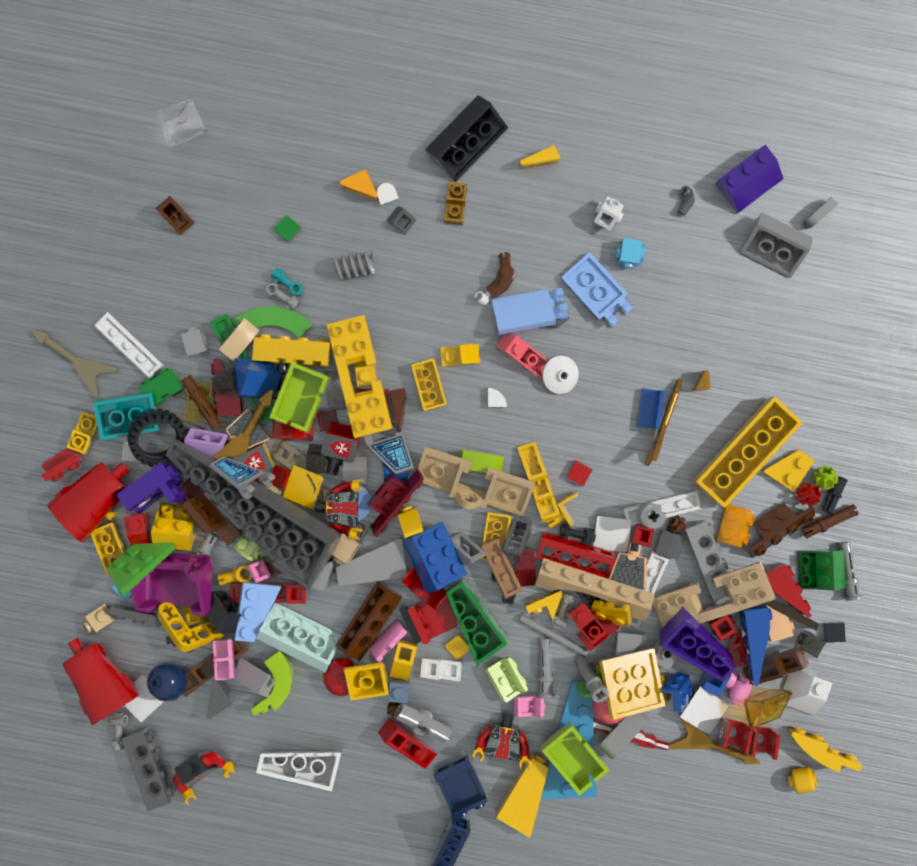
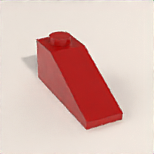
M390 717L378 731L386 745L424 769L437 756L434 750Z

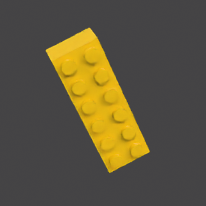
M775 396L769 397L692 482L719 507L725 508L803 422Z

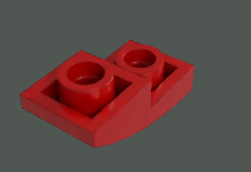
M273 419L272 439L313 441L314 421L310 431L305 432L290 426L292 421L289 424H285Z

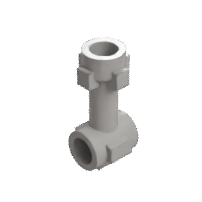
M275 282L265 286L266 295L277 297L286 303L285 307L289 310L292 309L294 311L300 302L297 300V297H289L280 291L279 285Z
M563 592L558 615L555 614L551 621V625L554 628L560 630L561 628H566L569 618L565 616L569 604L573 605L574 603L573 595Z
M115 712L109 716V724L113 725L115 730V739L111 740L113 750H123L124 745L121 739L122 726L125 727L128 724V716Z

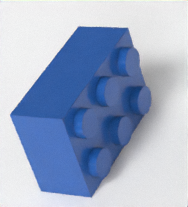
M443 522L431 525L424 529L423 532L402 540L426 593L437 591L467 575Z

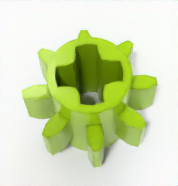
M822 466L818 468V472H814L813 480H816L815 485H818L819 488L828 490L838 483L839 476L836 475V470L832 467Z

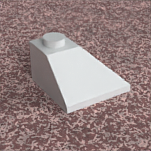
M802 670L789 673L784 682L778 703L815 715L827 701L832 682Z

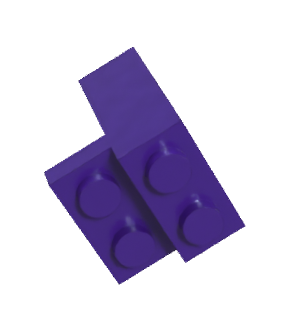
M162 462L117 494L127 511L135 510L139 514L163 496L167 498L169 503L183 506L187 501L184 490L180 486L177 487L183 482L180 478L182 476L181 472L177 467H172L170 464L167 465Z

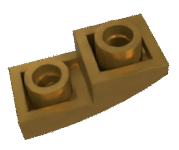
M448 182L444 223L463 225L467 184Z

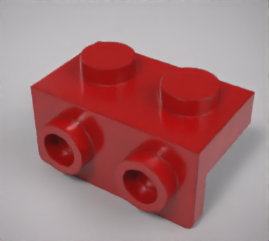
M66 448L42 464L45 470L42 477L45 481L56 482L64 477L63 474L65 472H71L80 467L79 464L84 461V458L80 452Z

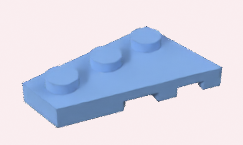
M242 582L238 611L242 616L234 632L233 639L235 641H255L281 589L280 585Z

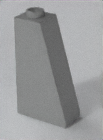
M403 537L352 559L349 564L337 565L336 570L333 571L334 582H338V586L405 577L408 572L404 544L402 542Z

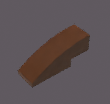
M801 646L764 658L759 684L783 678L786 674L805 669L809 662ZM746 666L743 670L747 678L750 679L749 669Z

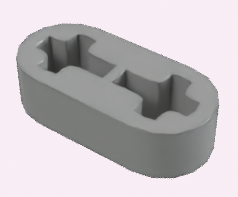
M832 197L829 198L804 222L812 228L833 210L838 203Z

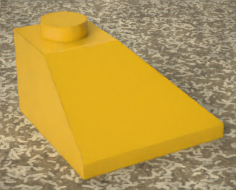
M383 662L344 668L351 701L389 695L388 676Z

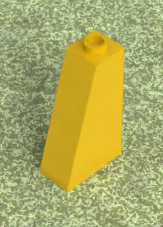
M530 754L528 759L531 762L530 770L528 771V765L524 764L496 811L497 819L529 838L532 834L549 769L546 763L547 760L538 754L536 756Z

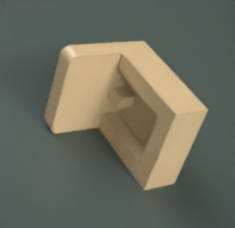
M103 604L82 619V626L87 633L94 635L113 622L115 618L109 614V609Z

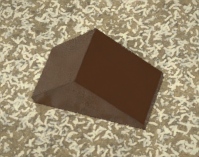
M171 196L155 208L180 235L194 223Z

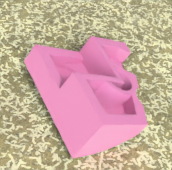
M397 618L370 646V650L378 662L407 633V628Z

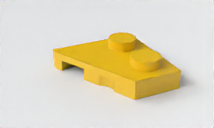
M594 600L592 612L596 618L613 621L615 625L621 627L630 626L632 621L630 605L624 604L622 608H616L615 603Z

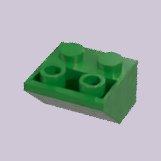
M798 550L799 585L801 589L839 590L846 588L844 550Z

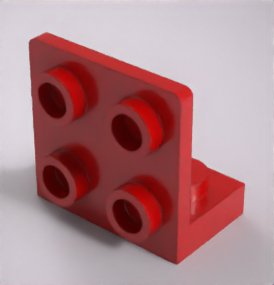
M447 599L442 602L437 610L430 607L424 601H419L407 609L423 645L431 642L432 638L458 626Z

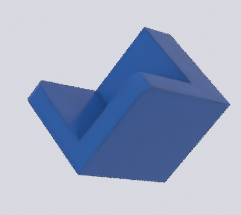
M704 671L698 685L720 697L730 676L722 682Z

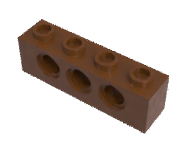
M377 581L335 646L346 656L361 661L402 599V596L391 587Z

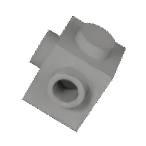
M355 457L354 462L343 460V465H339V476H343V482L363 479L359 484L367 483V457Z
M659 638L658 642L655 641L652 645V648L655 649L657 664L670 670L677 655L661 647Z

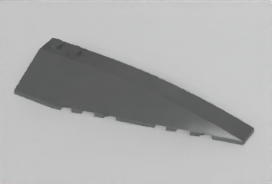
M172 439L166 456L183 473L186 472L190 476V481L195 486L199 485L205 492L204 495L209 500L212 499L217 504L216 507L238 529H242L246 533L247 539L251 543L254 541L261 548L260 552L265 557L268 556L278 570L307 589H311L334 553L342 535L255 480L248 483L254 487V491L250 493L252 497L244 499L235 486L210 467V463L217 459L177 439Z

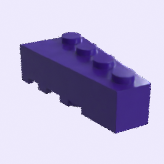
M684 607L659 631L661 647L718 680L724 682L735 670L732 654Z

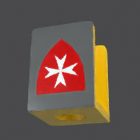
M265 442L232 459L264 472L275 466Z

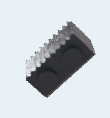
M211 591V609L206 615L208 620L211 621L218 633H234L242 615L226 592Z

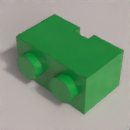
M167 367L159 371V376L154 379L150 377L144 380L142 386L138 388L141 393L152 392L155 408L166 402L167 399L165 397L168 395L174 397L186 390L175 369Z

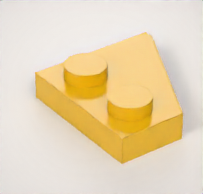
M796 450L789 454V456L777 461V463L763 469L762 472L790 491L795 492L815 460L802 451Z

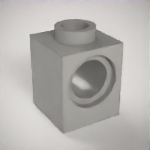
M191 327L185 329L186 332L181 334L188 357L209 352L203 330Z

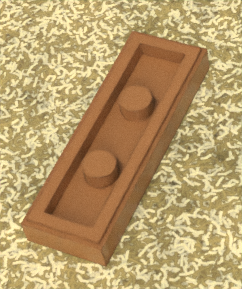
M496 538L481 545L482 550L486 552L485 557L505 599L523 591L506 554L502 552L503 548L499 539Z

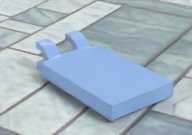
M590 252L561 277L563 282L598 320L604 317L611 327L619 321L612 314L618 307L626 315L633 308L624 299L628 293Z
M558 288L549 293L548 289L492 299L499 335L555 325L556 319L568 318L566 303L558 305L556 308L554 304L564 303L563 289Z

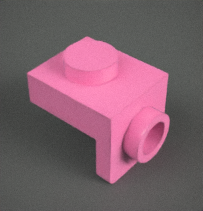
M536 695L514 697V716L544 717V698Z

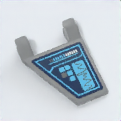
M393 422L392 426L395 436L374 442L372 434L364 436L367 447L396 475L412 470L414 467L403 431L397 433L395 422Z
M226 457L210 463V467L235 486L244 499L251 498L252 494L250 493L254 491V487L248 483L259 478L265 487H270L273 484L270 481L275 479L272 473L261 471Z

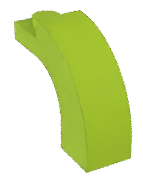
M280 650L264 661L271 671L275 683L269 697L263 698L250 709L254 716L258 713L261 715L271 709L270 705L276 711L284 703L291 691L294 678L293 667L288 655Z

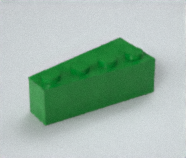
M464 577L448 588L446 594L458 618L476 666H478L508 644L509 638Z

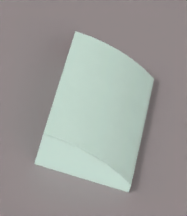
M274 603L256 639L326 672L337 650L335 645L342 635L278 603Z

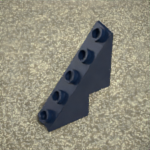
M451 814L447 828L443 830L431 866H454L471 832L470 820Z

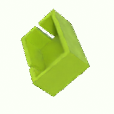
M292 362L270 418L285 424H289L292 421L290 426L309 432L323 399L319 397L320 393L325 394L331 378Z
M570 721L540 745L542 752L579 796L593 785L589 778L590 775L597 782L609 772L605 762L585 738H582L580 732Z

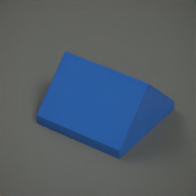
M235 358L238 396L261 398L267 392L273 390L272 398H274L282 373L270 362Z

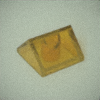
M769 689L744 699L749 727L753 729L780 718L792 692L790 690Z

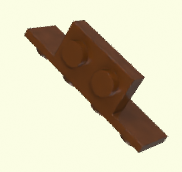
M189 477L180 486L189 499L183 504L186 513L198 523L201 531L206 534L216 531L227 546L230 545L242 534L241 531L216 507L217 504L212 499L209 500L204 495L205 492L199 485L195 486L190 481L191 478Z
M784 502L753 523L754 528L763 537V540L749 549L751 557L763 555L767 548L779 544L783 537L795 533L802 524L811 522L815 516L814 507L810 506L796 516Z

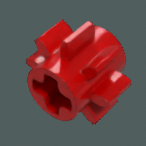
M806 482L798 488L799 491L796 495L802 505L807 503L808 507L820 501L821 491L817 485H810L809 482Z

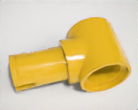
M245 563L241 567L234 568L233 571L218 574V580H221L219 582L220 586L233 582H250L253 579L251 573L250 577H247L243 570L247 569L249 571L248 565L253 563Z

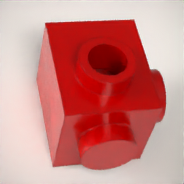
M730 614L707 621L716 638L720 641L731 638L734 635L733 633L738 631L734 626L736 622Z

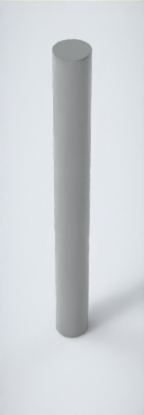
M524 615L520 616L519 622L587 657L589 650Z

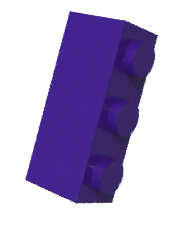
M765 144L721 177L715 184L735 211L739 213L784 178L778 160Z

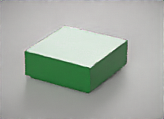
M287 215L274 228L288 242L301 229Z

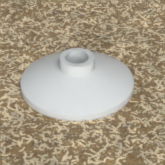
M566 356L551 358L545 364L542 372L546 388L557 394H564L572 390L579 376L577 365L571 358ZM563 372H565L564 379L561 378V374Z

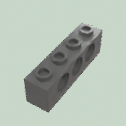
M147 726L125 734L121 739L147 811L169 804L173 799L174 791L172 786L168 785L166 779L167 771L160 763L161 755L154 746L153 732L149 731ZM139 746H144L147 750V753H141L139 751ZM145 764H150L153 767V772L147 771ZM152 782L158 783L160 789H154L152 787Z

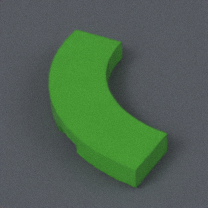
M265 306L249 310L232 321L237 326L245 317L257 328L279 326L293 332L299 338L314 326L295 311L275 306Z

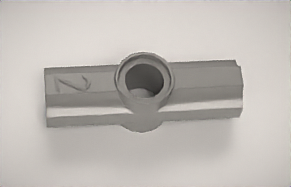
M401 703L394 714L397 720L413 727V732L419 736L428 735L445 743L451 735L452 729L433 719V714L427 710L418 711Z

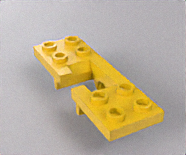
M365 315L327 324L354 438L393 429L381 380L371 382L373 390L355 394L350 378L348 365L366 361L367 366L377 364Z

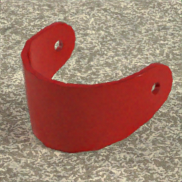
M412 568L402 580V583L410 591L435 610L439 608L447 597L444 588L426 593L415 568Z

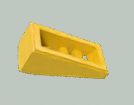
M552 145L520 160L519 167L524 169L559 162L561 158L555 145Z

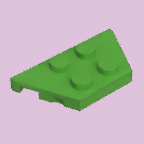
M133 544L115 559L106 569L118 588L120 595H126L175 550L174 544Z

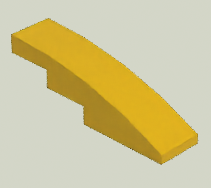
M536 442L517 447L527 480L535 482L532 494L542 523L561 517Z

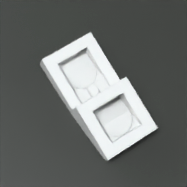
M422 658L420 677L435 680L461 681L463 661Z

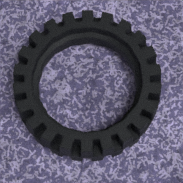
M157 408V411L149 409L150 413L144 411L141 417L137 415L135 417L136 421H132L130 424L131 428H128L127 441L130 451L137 461H141L144 465L148 464L149 467H153L154 464L158 465L160 462L168 465L170 459L166 456L167 450L160 453L145 452L139 446V435L148 425L156 422H165L175 429L176 439L184 443V439L187 436L185 427L179 417L173 412L170 413L166 409L163 411L160 408Z

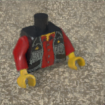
M363 479L342 482L331 489L330 493L327 494L326 501H315V513H326V522H329L331 528L340 534L344 533L354 540H361V538L357 537V531L363 532L361 528H357L359 491L364 490V488L359 487V482H362Z
M503 713L501 723L492 722L491 726H487L478 735L471 760L474 759L476 754L480 756L479 763L483 760L484 755L518 762L521 759L519 769L522 770V764L525 763L528 765V771L530 770L531 762L528 760L529 744L525 734L520 731L519 726L512 725L514 715Z
M211 750L197 753L174 768L176 773L172 778L173 784L182 793L185 803L189 804L188 799L193 797L196 800L193 790L188 787L217 768H222L224 777L229 778V772L235 773L233 763L226 762V760Z

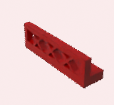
M542 531L536 559L543 560L545 558L609 579L616 561V553ZM543 546L552 548L554 554L550 556L542 555ZM568 552L573 559L566 562L559 555ZM585 557L590 560L591 564L586 567L580 566L578 560ZM601 563L609 564L607 573L599 571L596 566Z

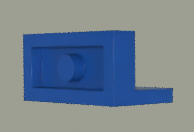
M642 389L637 426L659 429L665 391Z

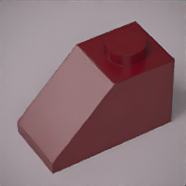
M526 547L521 557L514 555L515 573L521 587L533 586L536 583L534 548Z

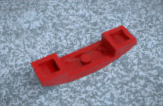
M259 582L281 586L274 603L306 604L307 588L299 583ZM230 583V599L233 603H239L242 583Z

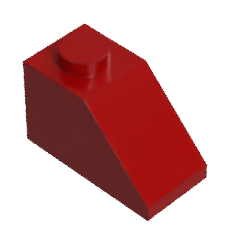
M148 512L124 517L126 534L131 546L133 544L152 543Z

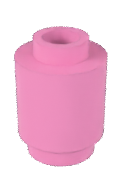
M743 676L738 677L728 695L730 696V702L744 706L752 688V684L749 683L750 679Z

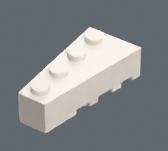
M342 750L263 751L260 755L256 773L332 791Z

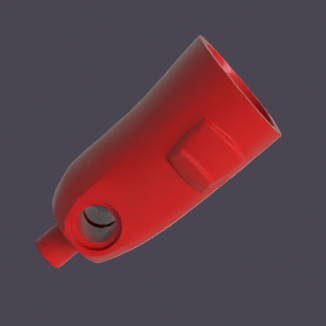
M103 462L99 463L75 483L63 487L55 495V498L47 504V507L59 523L76 540L84 543L111 509L120 501L117 494L126 488V485L120 479L130 470L122 462L113 470Z
M79 638L68 643L74 656L62 664L79 696V704L92 726L140 696L129 675L119 670L99 642H95L87 648H84Z

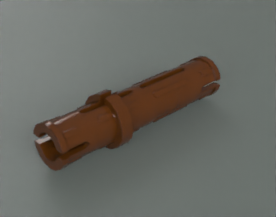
M189 375L182 379L181 383L189 393L190 400L193 399L211 427V430L222 425V422H220L203 395L204 391L199 389L192 376ZM191 387H193V389L195 390L196 394L198 395V397L200 398L201 401H199V399L197 398V396L195 395V393L193 392V390H192ZM202 404H204L212 418L209 417L208 413L206 412Z
M852 504L823 519H816V522L802 527L801 531L805 532L803 535L808 539L820 532H827L828 528L858 516L859 513L855 511L857 508Z

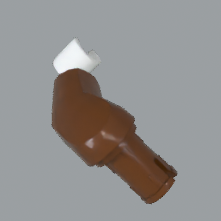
M503 252L498 255L500 269L497 272L496 279L486 287L488 292L484 294L482 291H478L474 295L479 304L486 305L489 302V297L493 299L506 292L515 277V269L511 266L510 253L505 252V259Z

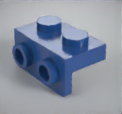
M681 672L671 674L661 688L662 693L673 694L674 712H682L694 693L693 686L690 683V675H684Z

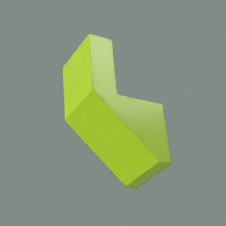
M462 449L460 451L459 458L472 462L471 471L487 473L488 467L502 471L504 456Z

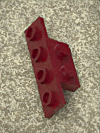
M419 469L413 473L406 483L390 474L367 502L370 508L380 513L370 526L374 536L377 537L386 529L390 520L399 513V509L410 500L413 492L421 487L424 477Z

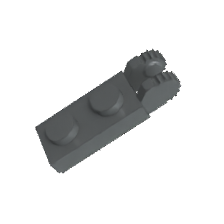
M118 604L110 607L109 614L114 615L115 619H133V622L137 624L147 622L153 628L162 626L157 613L135 611V608Z

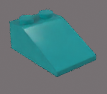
M152 392L99 398L93 402L100 440L127 436L128 428H131L130 424L132 421H136L135 417L137 415L141 417L144 411L150 413L149 409L156 411ZM158 422L148 425L140 434L159 431Z

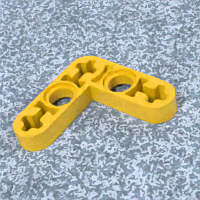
M162 603L158 608V619L176 647L182 652L191 651L226 635L218 633L211 621L189 629L176 607L171 603ZM178 624L181 629L174 630L171 625ZM204 632L208 637L201 638L197 633Z

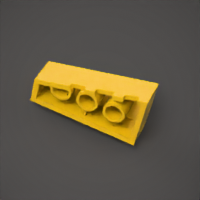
M260 334L259 337H254L252 360L290 365L293 362L302 366L331 368L333 349L329 340L317 339V342L309 341V338L290 340V337L279 336V339L271 338V335Z

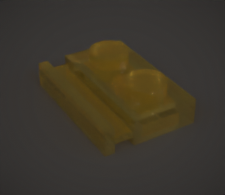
M214 382L196 383L199 389L204 391L203 395L214 411L215 394H213L212 383ZM191 387L192 390H193V392L195 393V395H196L197 398L199 399V401H201L200 398L198 397V395L196 394L195 390L193 389V387ZM185 389L187 422L206 421L193 399L190 400V395ZM202 404V406L204 407V409H205L206 412L208 413L209 417L212 418L211 415L209 414V412L207 411L206 407L204 406V404Z

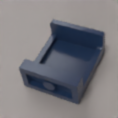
M469 755L434 770L433 776L441 788L451 814L462 817L468 813L467 811L473 808L475 810L480 809L488 802L486 793Z

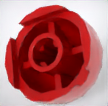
M337 657L331 660L326 672H323V683L331 694L336 696L349 695L344 668L358 666L352 659Z

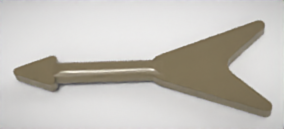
M32 330L40 344L45 343L72 363L93 397L99 398L96 376L103 373L117 372L118 368L76 357L49 338L48 333Z

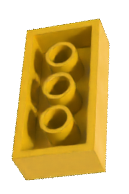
M435 359L412 364L423 410L427 411L447 405Z
M487 512L482 545L498 538L503 548L510 528L511 515ZM485 556L480 558V560L487 561Z
M115 522L99 527L91 533L107 576L109 574L106 568L126 551Z

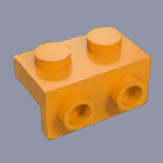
M728 504L724 512L717 541L744 548L749 541V528L754 523V511Z

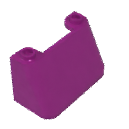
M170 553L131 589L135 611L151 613L160 604L168 602L178 606H191L192 614L206 616L211 609L213 566L211 556Z

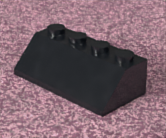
M477 95L435 138L425 151L456 182L508 129V126L488 100Z

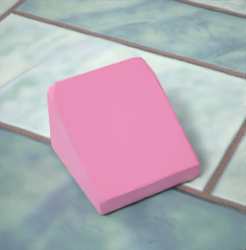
M263 559L248 565L255 583L271 577Z

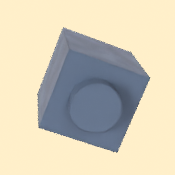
M391 678L388 702L408 704L410 680Z

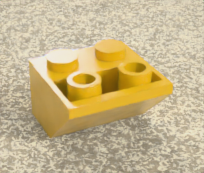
M160 503L151 530L152 543H173L176 550L191 551L197 522L186 513V509L183 506Z

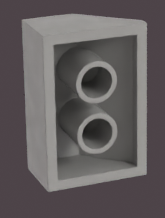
M761 212L752 226L740 253L791 278L810 251L813 238Z

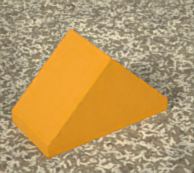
M366 169L340 181L341 188L377 201V193Z

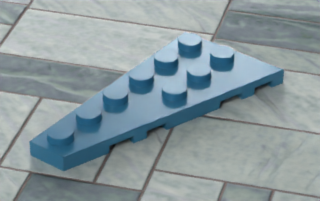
M571 681L559 729L570 721L580 732L582 738L584 737L595 750L592 697L583 698L576 688V683L586 681ZM549 760V769L541 799L597 797L596 782L592 775L589 778L593 785L579 796Z

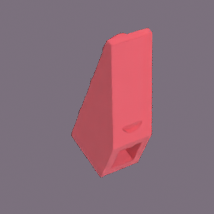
M513 333L504 334L496 347L543 381L542 372L548 360Z

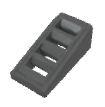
M514 517L502 552L521 557L533 529V523ZM517 528H518V529H522V530H525V532H521V531H518V530H516V529H517ZM514 534L521 535L523 538L516 537ZM512 540H516V541H519V542H521V543L518 544V543H514V542H511V541H512ZM509 545L519 548L518 551L510 549Z

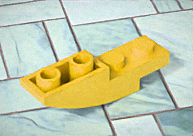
M799 727L794 729L787 728L788 734L796 744L820 764L837 772H840L842 766L861 771L863 764L857 761L858 757L846 753L845 756L839 754V750L828 747L829 744L823 740V736L815 733L812 736L808 735L806 730Z

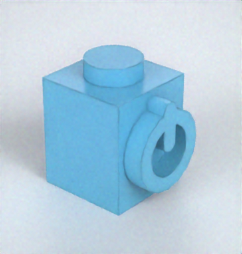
M628 238L621 240L620 247L617 246L615 258H618V263L622 264V267L634 268L638 264H643L645 246L642 245V240Z

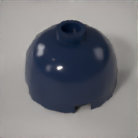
M174 662L161 663L151 670L147 678V688L155 699L164 702L175 701L180 695H183L187 685V676L180 669L181 666Z

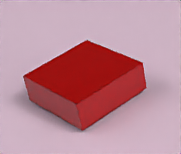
M575 460L566 477L584 486L592 469Z

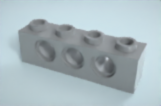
M702 520L686 526L683 532L709 598L712 601H716L728 596L725 585L716 587L713 581L715 573H727L726 570L729 568L726 560L721 558L719 552L722 550L719 542L713 538L714 529L711 523ZM702 537L707 538V544L704 547L699 545V540ZM712 554L714 556V562L708 565L706 563V558L708 555Z

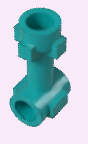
M276 268L272 272L270 277L273 278V281L276 283L280 281L288 287L292 296H302L304 294L303 285L288 279L284 275V270Z

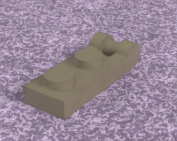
M281 440L279 443L280 446L277 451L274 450L271 454L272 457L291 470L293 465L320 476L326 471L284 440ZM286 450L290 452L287 459L283 456Z

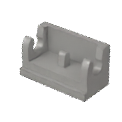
M243 658L240 659L235 668L236 681L259 695L269 697V693L275 683V679L271 678V675Z

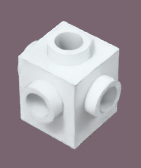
M607 196L604 203L600 201L595 210L598 214L594 223L611 231L614 224H619L624 215L621 213L624 205L618 200Z

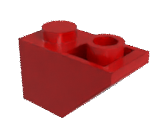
M582 600L567 611L568 615L592 645L607 634V631Z

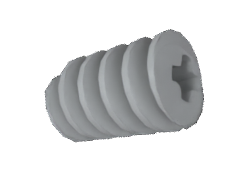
M364 251L363 257L356 253L355 259L349 254L348 260L341 255V259L338 261L336 256H334L336 273L341 280L344 279L345 274L350 279L352 278V273L359 277L360 271L363 276H367L368 270L371 275L375 273L372 251L371 256H368L366 251Z
M645 502L636 511L638 521L650 529H657L665 523L666 514L662 507L657 504Z

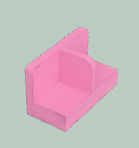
M233 640L213 641L215 681L235 679Z

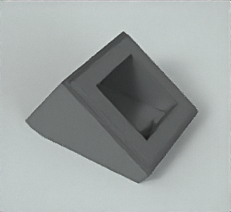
M400 206L387 219V222L404 235L416 221L412 215Z

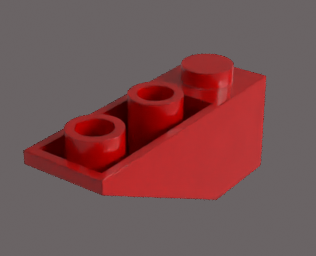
M779 563L765 570L774 594L803 615L811 617L809 612L811 607L806 599L803 600L801 596L803 591L800 585L794 582L792 578L794 573L791 567L784 563Z

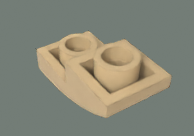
M244 317L232 331L231 335L219 347V350L234 361L253 340L259 329Z

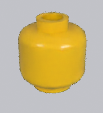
M810 767L794 768L791 772L792 776H788L790 788H794L798 794L814 792L815 787L818 786L816 773Z

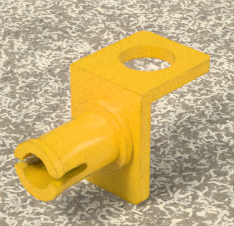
M578 491L558 502L557 505L561 517L553 519L554 521L548 524L550 528L564 520L570 526H573L574 521L563 504L577 497Z

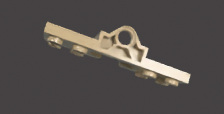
M424 448L418 467L424 477L423 484L450 492L449 497L456 499L460 506L470 510L478 507L486 509L487 505L520 516L524 515L535 487V482L488 467L485 479L491 482L486 492L459 483L462 472L469 473L471 461L432 448Z
M761 561L715 576L713 580L716 587L725 585L730 600L714 607L711 605L704 609L698 595L701 593L698 583H690L686 587L654 597L653 605L662 626L664 627L682 607L701 624L775 600V594Z

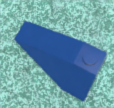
M765 603L738 611L740 626L746 632L743 640L746 650L749 651V654H746L750 680L754 686L759 685L771 627L770 620L773 619L772 611Z

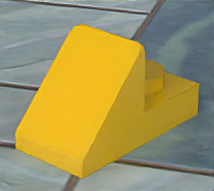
M462 344L440 348L442 367L480 363L478 344Z
M555 590L526 603L525 607L528 613L537 614L543 611V607L546 606L553 620L562 597L561 590Z

